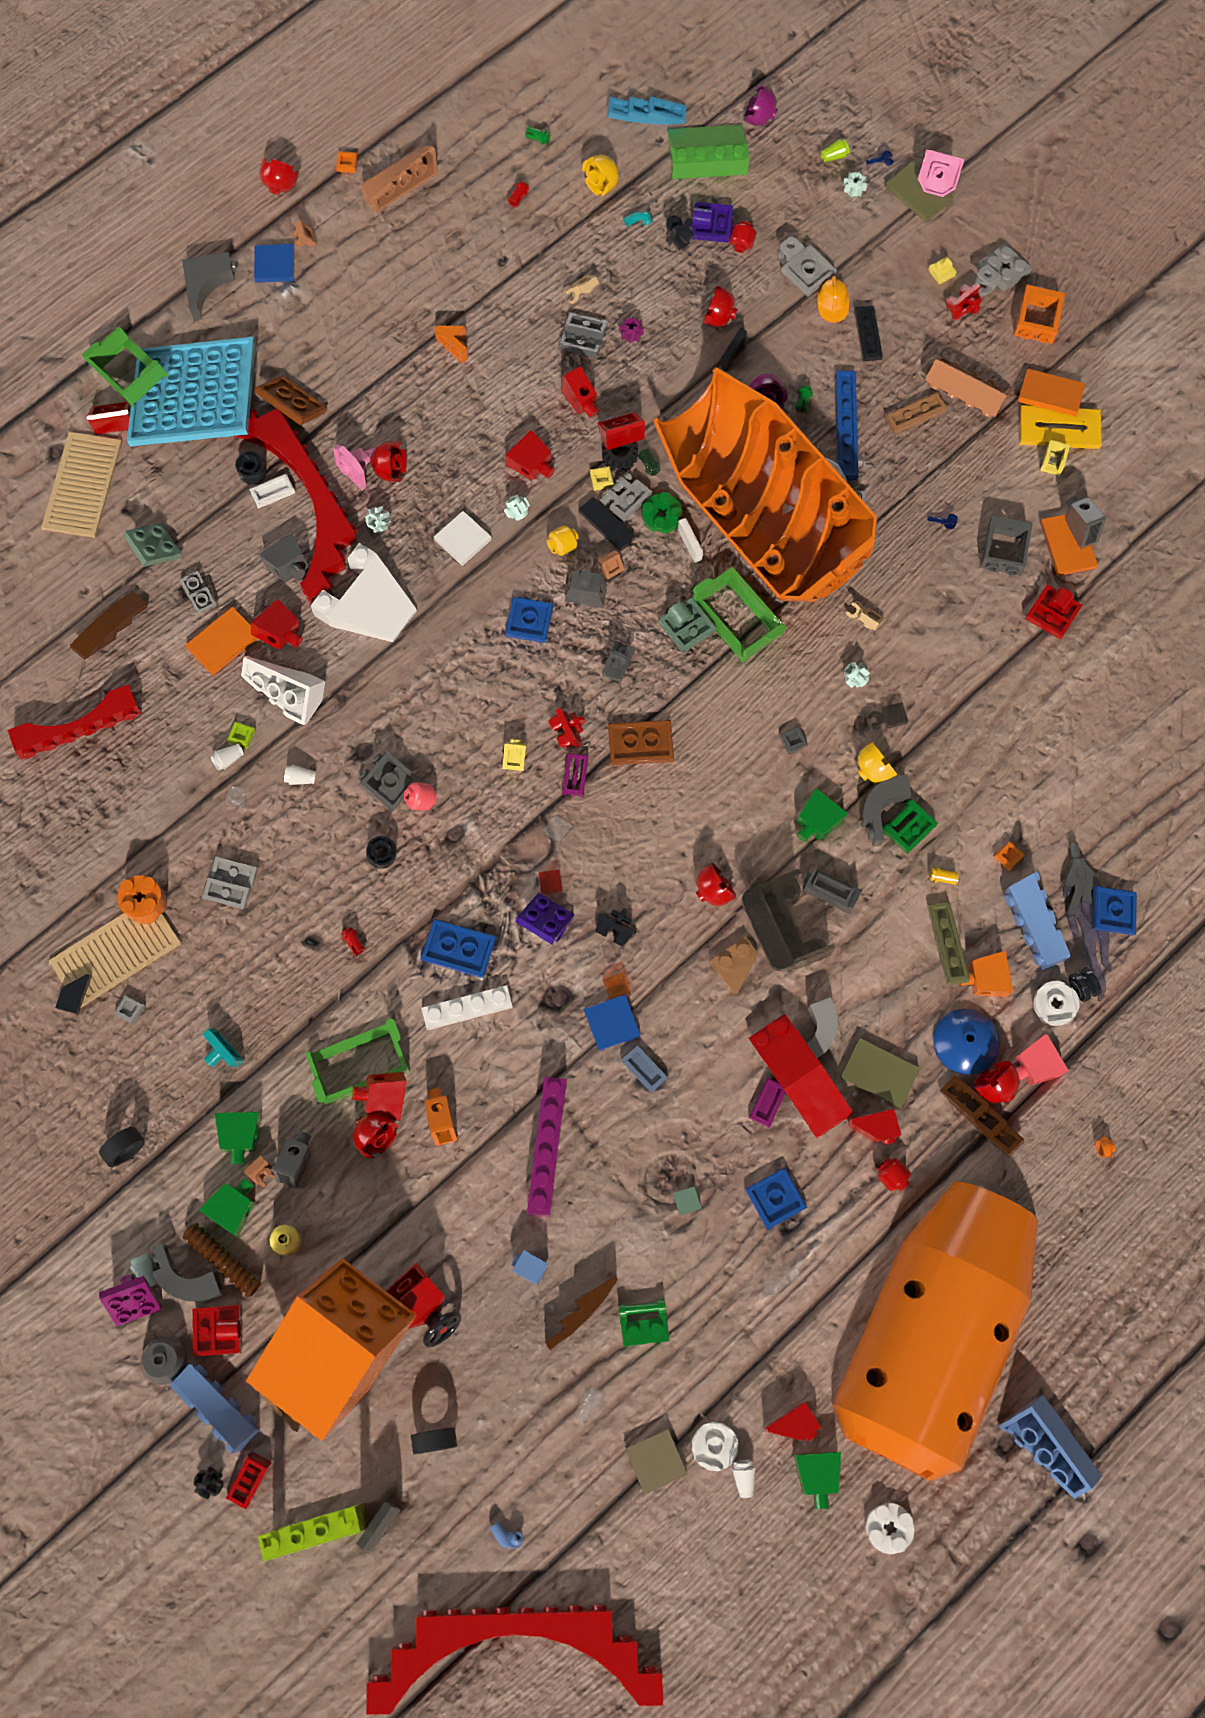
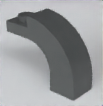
M908 775L894 776L882 781L874 787L866 799L861 812L860 822L861 827H867V836L869 840H872L873 846H881L884 841L881 822L882 809L893 803L907 802L911 796Z
M160 1243L153 1246L155 1253L152 1254L155 1265L157 1267L160 1266V1269L153 1271L152 1274L165 1292L175 1298L190 1302H206L225 1295L217 1273L210 1272L198 1278L185 1279L175 1269L167 1245Z

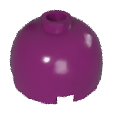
M760 84L755 90L758 94L751 97L744 113L746 118L743 119V121L754 126H763L770 119L774 120L778 112L775 94L772 90Z
M761 374L755 377L749 385L750 388L777 403L781 409L788 400L785 383L774 374Z

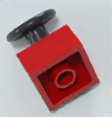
M417 1262L385 1290L417 1315L409 1329L427 1325L428 1329L423 1337V1344L426 1347H435L444 1342L456 1331L461 1322V1314L458 1311H451L442 1315L440 1310L445 1296Z

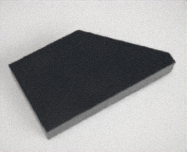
M86 974L63 986L55 1008L78 1015L92 976Z

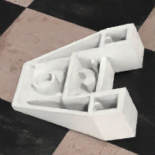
M359 543L347 558L350 569L359 574V576L340 600L322 590L311 604L313 614L331 627L394 642L417 612V609L379 556Z

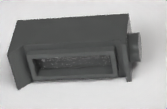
M816 867L812 873L807 872L802 883L806 885L803 892L848 914H851L862 889L850 886L817 870Z

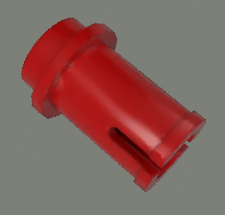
M522 181L517 183L515 190L507 199L508 203L512 207L517 208L523 197L529 194V186Z
M350 927L341 933L343 936L341 939L346 941L353 956H357L365 951L366 948L358 938L357 930Z

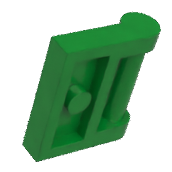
M909 799L905 803V807L888 823H884L882 827L884 835L892 839L905 853L909 854L937 827L938 823L916 802ZM911 812L914 813L916 816L897 833L894 828Z
M664 1298L650 1303L618 1304L623 1347L669 1341ZM659 1312V1318L627 1322V1315Z

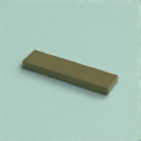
M950 902L929 904L928 912L947 986L969 983L970 977Z

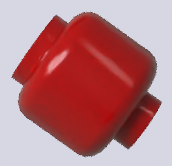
M740 221L733 226L729 243L734 247V251L744 253L752 249L757 232L751 223Z
M888 1157L877 1167V1178L889 1191L892 1192L898 1189L901 1192L910 1184L908 1179L911 1172L900 1159Z

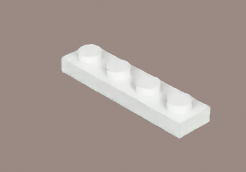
M507 985L423 1007L422 1012L428 1031L513 1007Z

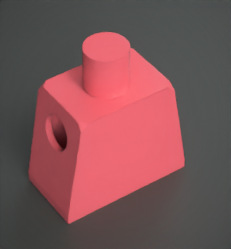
M1047 1034L1015 1058L1018 1065L1015 1069L1019 1074L1020 1081L1026 1078L1030 1086L1060 1077L1069 1071Z

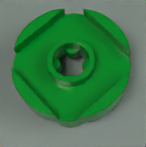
M662 492L649 497L642 506L643 523L653 532H672L678 527L679 520L682 518L681 504L668 492ZM660 510L666 511L665 517L657 515Z

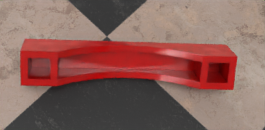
M129 684L109 691L94 710L73 722L55 726L35 725L27 722L7 731L15 753L20 759H29L42 751L53 750L60 744L74 742L76 738L84 735H92L102 728H111L123 720H132L142 713L134 692Z

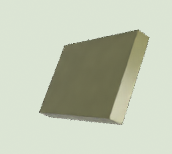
M912 161L890 179L885 187L927 223L951 203L954 196L951 193L942 197L924 192L918 180L921 167Z
M859 1038L840 1078L901 1109L920 1068Z

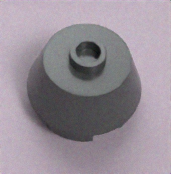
M169 1336L158 1337L152 1340L144 1348L141 1355V1369L144 1376L149 1381L159 1385L172 1383L184 1371L187 1365V1353L180 1341Z

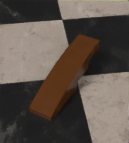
M134 591L130 592L92 622L70 644V648L86 660L116 640V634L132 624V618L147 609L148 603Z
M956 1075L940 1090L941 1094L976 1129L1008 1157L1024 1143V1138L1009 1127L1007 1121L990 1108L989 1103Z
M616 1276L575 1300L580 1309L560 1321L564 1330L545 1341L549 1350H552L569 1338L589 1320L617 1283Z

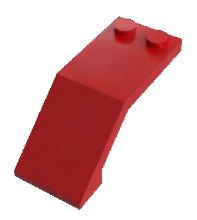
M785 1013L748 1038L816 1138H819L854 1114L820 1061Z

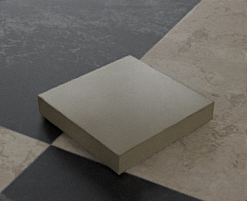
M668 1429L625 1448L644 1495L688 1475Z

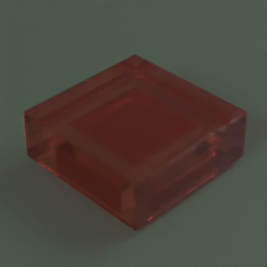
M560 870L538 872L542 895L562 892Z

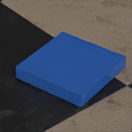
M254 245L255 283L294 281V245Z
M513 597L505 636L546 643L554 603Z
M1100 886L1094 887L1092 929L1135 935L1137 892Z
M626 995L584 1009L598 1051L640 1037Z
M785 1167L745 1189L767 1230L807 1209Z

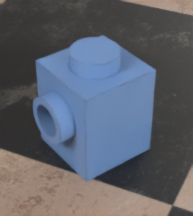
M523 1250L522 1254L517 1253L511 1264L514 1267L513 1273L538 1286L548 1267V1263Z

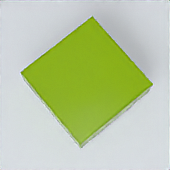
M235 722L227 741L228 743L239 744L241 747L248 749L256 729Z

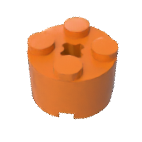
M137 875L121 882L117 893V902L122 912L129 919L138 924H150L155 922L162 912L164 913L167 907L166 894L153 878Z

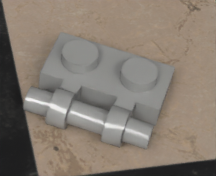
M629 473L619 477L615 481L616 484L611 489H607L603 493L604 496L599 500L604 506L609 501L613 502L610 505V510L624 522L652 495V491L638 479L632 484L629 483L632 479ZM621 489L625 490L620 496L617 495Z

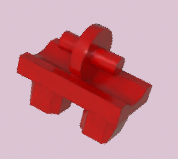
M977 283L972 287L964 285L959 291L958 298L950 296L946 300L947 309L952 311V319L957 321L964 314L969 312L977 314L980 311L979 304L982 302L979 295L980 285Z
M562 708L556 709V715L549 719L548 722L555 732L561 728L565 731V733L556 737L560 747L566 748L571 745L578 747L582 745L577 732L582 733L584 731L582 725L586 722L583 716L577 717L575 712L571 713L569 717L568 713L563 711Z

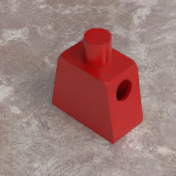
M579 366L563 376L561 392L577 414L585 411L589 418L596 416L599 413L595 406L597 393L582 367Z
M532 430L505 455L506 466L530 480H534L540 473L549 479L555 472V469L550 466L552 462L550 450Z
M276 599L251 622V635L276 649H281L287 643L297 648L303 641V638L297 634L299 632V620L279 599Z
M404 1072L368 1075L365 1087L353 1086L352 1100L363 1101V1107L367 1114H382L392 1120L400 1121L407 1083Z

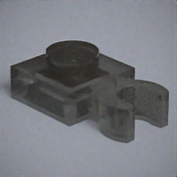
M903 702L883 706L881 709L882 713L872 711L868 716L869 719H878V722L872 723V729H877L884 723L887 729L908 723Z

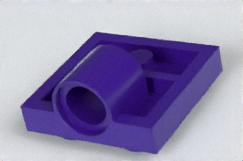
M695 202L692 226L694 237L692 239L729 243L733 205Z
M538 892L517 916L515 922L552 945L560 940L575 915Z

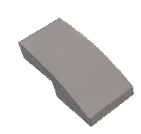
M198 571L179 580L198 615L217 606Z

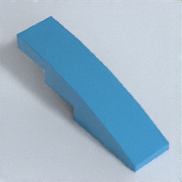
M631 96L629 101L610 97L608 100L607 117L644 124H684L686 121V105L652 96L649 101Z

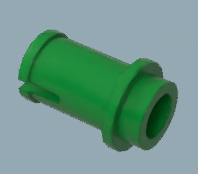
M532 126L527 127L526 131L530 132L525 134L527 139L538 141L541 145L549 143L551 133L545 129L543 131Z
M803 385L798 389L797 393L799 396L795 406L797 412L801 408L800 413L807 412L810 397L813 396L812 388Z

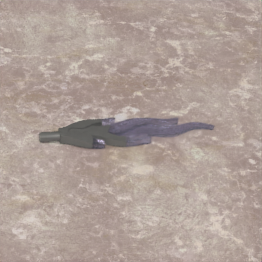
M1078 842L1069 844L1072 860L1063 883V896L1065 898L1069 896L1072 889L1071 899L1067 908V919L1074 939L1079 937L1076 919L1081 927L1083 935V960L1086 966L1096 975L1100 983L1101 994L1098 995V1001H1102L1106 991V980L1096 958V940L1099 941L1101 963L1109 971L1112 969L1109 962L1110 938L1109 932L1092 929L1093 899L1091 897L1093 888L1096 886L1102 887L1095 873L1086 864L1084 858H1081Z

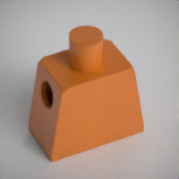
M1006 951L971 961L968 965L969 983L959 984L960 986L971 985L973 995L1009 997L1013 993Z
M440 1088L429 1090V1100H426L424 1103L430 1132L435 1145L439 1146L458 1141L447 1096H442Z

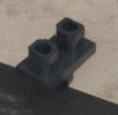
M672 215L666 221V228L671 232L666 242L669 245L674 243L679 251L688 246L689 240L694 237L693 232L689 228L692 224L691 219L687 218L683 224L680 217Z
M623 908L621 912L615 909L612 910L611 915L616 917L617 920L605 913L599 914L597 918L599 922L595 932L607 937L610 929H615L618 933L613 942L622 947L626 945L630 938H634L637 931L622 923L625 922L630 925L633 920L626 916L628 912L626 908Z

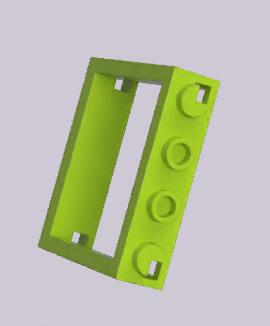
M366 1502L259 1535L258 1541L263 1562L366 1530L370 1524Z

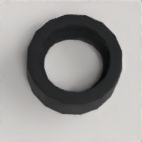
M127 1127L109 1138L101 1146L99 1155L108 1167L113 1168L132 1158L143 1147L145 1140L135 1127Z
M454 1427L411 1435L414 1455L457 1447Z

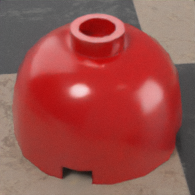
M267 158L262 159L260 178L262 183L269 188L268 191L270 193L280 195V192L286 193L295 187L299 177L298 170L294 172L292 171L293 166L272 159L271 163L266 162Z
M719 285L716 286L703 324L718 328L725 326L730 319L734 320L738 309L735 308L734 295L729 290Z
M386 441L378 445L370 458V465L373 467L378 478L388 482H400L403 480L400 477L402 473H406L407 456L405 449L400 447V445H403L401 442Z
M713 862L699 872L696 878V885L698 887L696 894L702 902L707 901L713 906H723L735 899L736 893L727 878L720 874L722 873L721 870Z
M1002 1061L995 1064L996 1069L991 1072L989 1069H986L974 1081V1087L977 1092L990 1103H1008L1012 1101L1020 1085V1077L1010 1061Z
M382 1114L362 1116L357 1120L353 1131L354 1145L366 1158H375L373 1154L377 1152L382 1154L392 1145L397 1136L394 1131L395 1128L398 1129V1125L391 1118Z

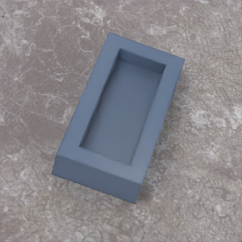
M638 1045L621 1060L651 1094L668 1079Z

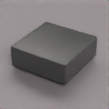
M799 726L779 736L788 755L808 746Z

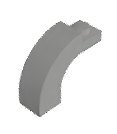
M831 997L811 1004L808 1008L815 1031L813 1039L807 1045L818 1060L827 1052L837 1032V1012Z

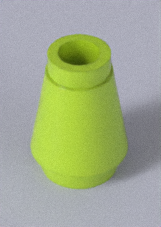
M838 139L820 152L824 163L846 158V155L850 154L849 146L845 139Z

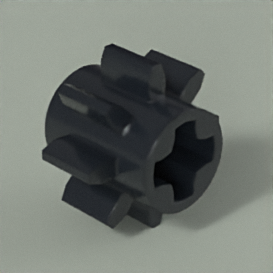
M210 1466L207 1471L204 1469L200 1470L193 1481L194 1486L197 1487L194 1492L206 1500L210 1498V1495L213 1497L217 1496L224 1485L223 1480L220 1479L223 1474Z

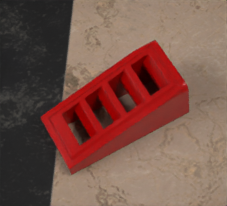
M252 1451L244 1461L226 1499L246 1510L272 1462ZM246 1471L255 1475L257 1479L255 1480L254 1478L245 1474ZM241 1480L253 1486L252 1489L241 1484ZM236 1489L247 1494V1499L235 1492Z

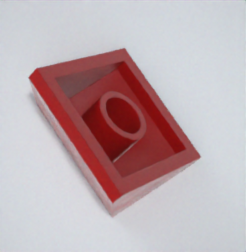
M125 401L92 406L87 414V420L95 435L128 430L131 405Z
M636 412L597 422L606 450L645 439V420Z

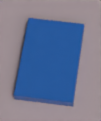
M434 919L421 961L484 979L497 937Z

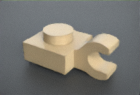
M587 275L573 283L572 287H568L563 291L564 294L572 292V298L568 300V303L573 304L577 302L580 293H590L599 282L596 276Z
M854 601L851 604L856 608V612L852 610L846 612L851 618L859 617L858 619L868 629L876 630L885 621L884 617L870 608L866 609L858 601Z

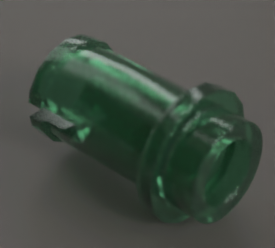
M648 449L641 451L638 458L645 466L646 473L651 476L660 472V463L655 461Z

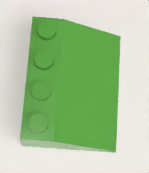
M743 125L667 129L672 179L748 175L749 152Z

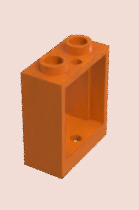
M1026 285L1014 336L1053 344L1058 332L1065 293ZM1030 304L1055 310L1052 327L1024 321L1027 305Z

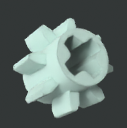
M859 172L849 173L848 178H844V193H848L851 197L861 196L862 191H866L867 183H865L866 176Z
M514 495L505 502L507 508L504 509V512L508 518H515L518 521L528 515L527 507L530 504L526 497Z
M383 506L369 509L370 514L365 516L367 526L373 529L374 532L387 530V524L391 523L389 511L383 510Z
M856 662L850 663L844 670L843 677L846 679L845 683L851 688L854 685L857 688L864 686L869 680L870 672L867 670L868 667L863 662H860L859 665Z

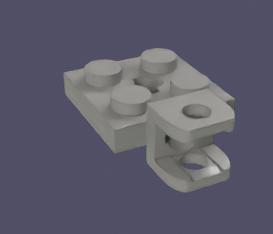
M789 237L781 243V252L778 253V259L784 265L781 271L807 297L836 275L837 270L811 244L804 249V246L794 237ZM805 269H813V271L811 274L805 272Z
M1005 243L979 261L977 265L980 269L977 273L978 278L974 280L972 286L976 283L978 285L983 284L986 288L979 290V294L982 296L991 293L997 286L1001 290L1006 291L1028 276L1033 268Z

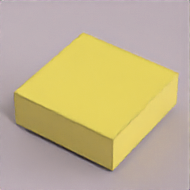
M610 466L590 470L594 491L614 486Z

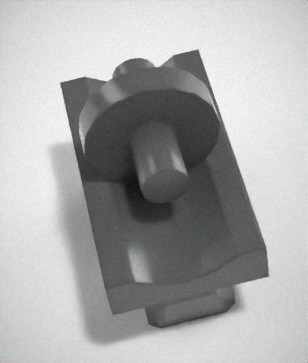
M616 641L602 671V675L614 681L622 682L635 652V647Z

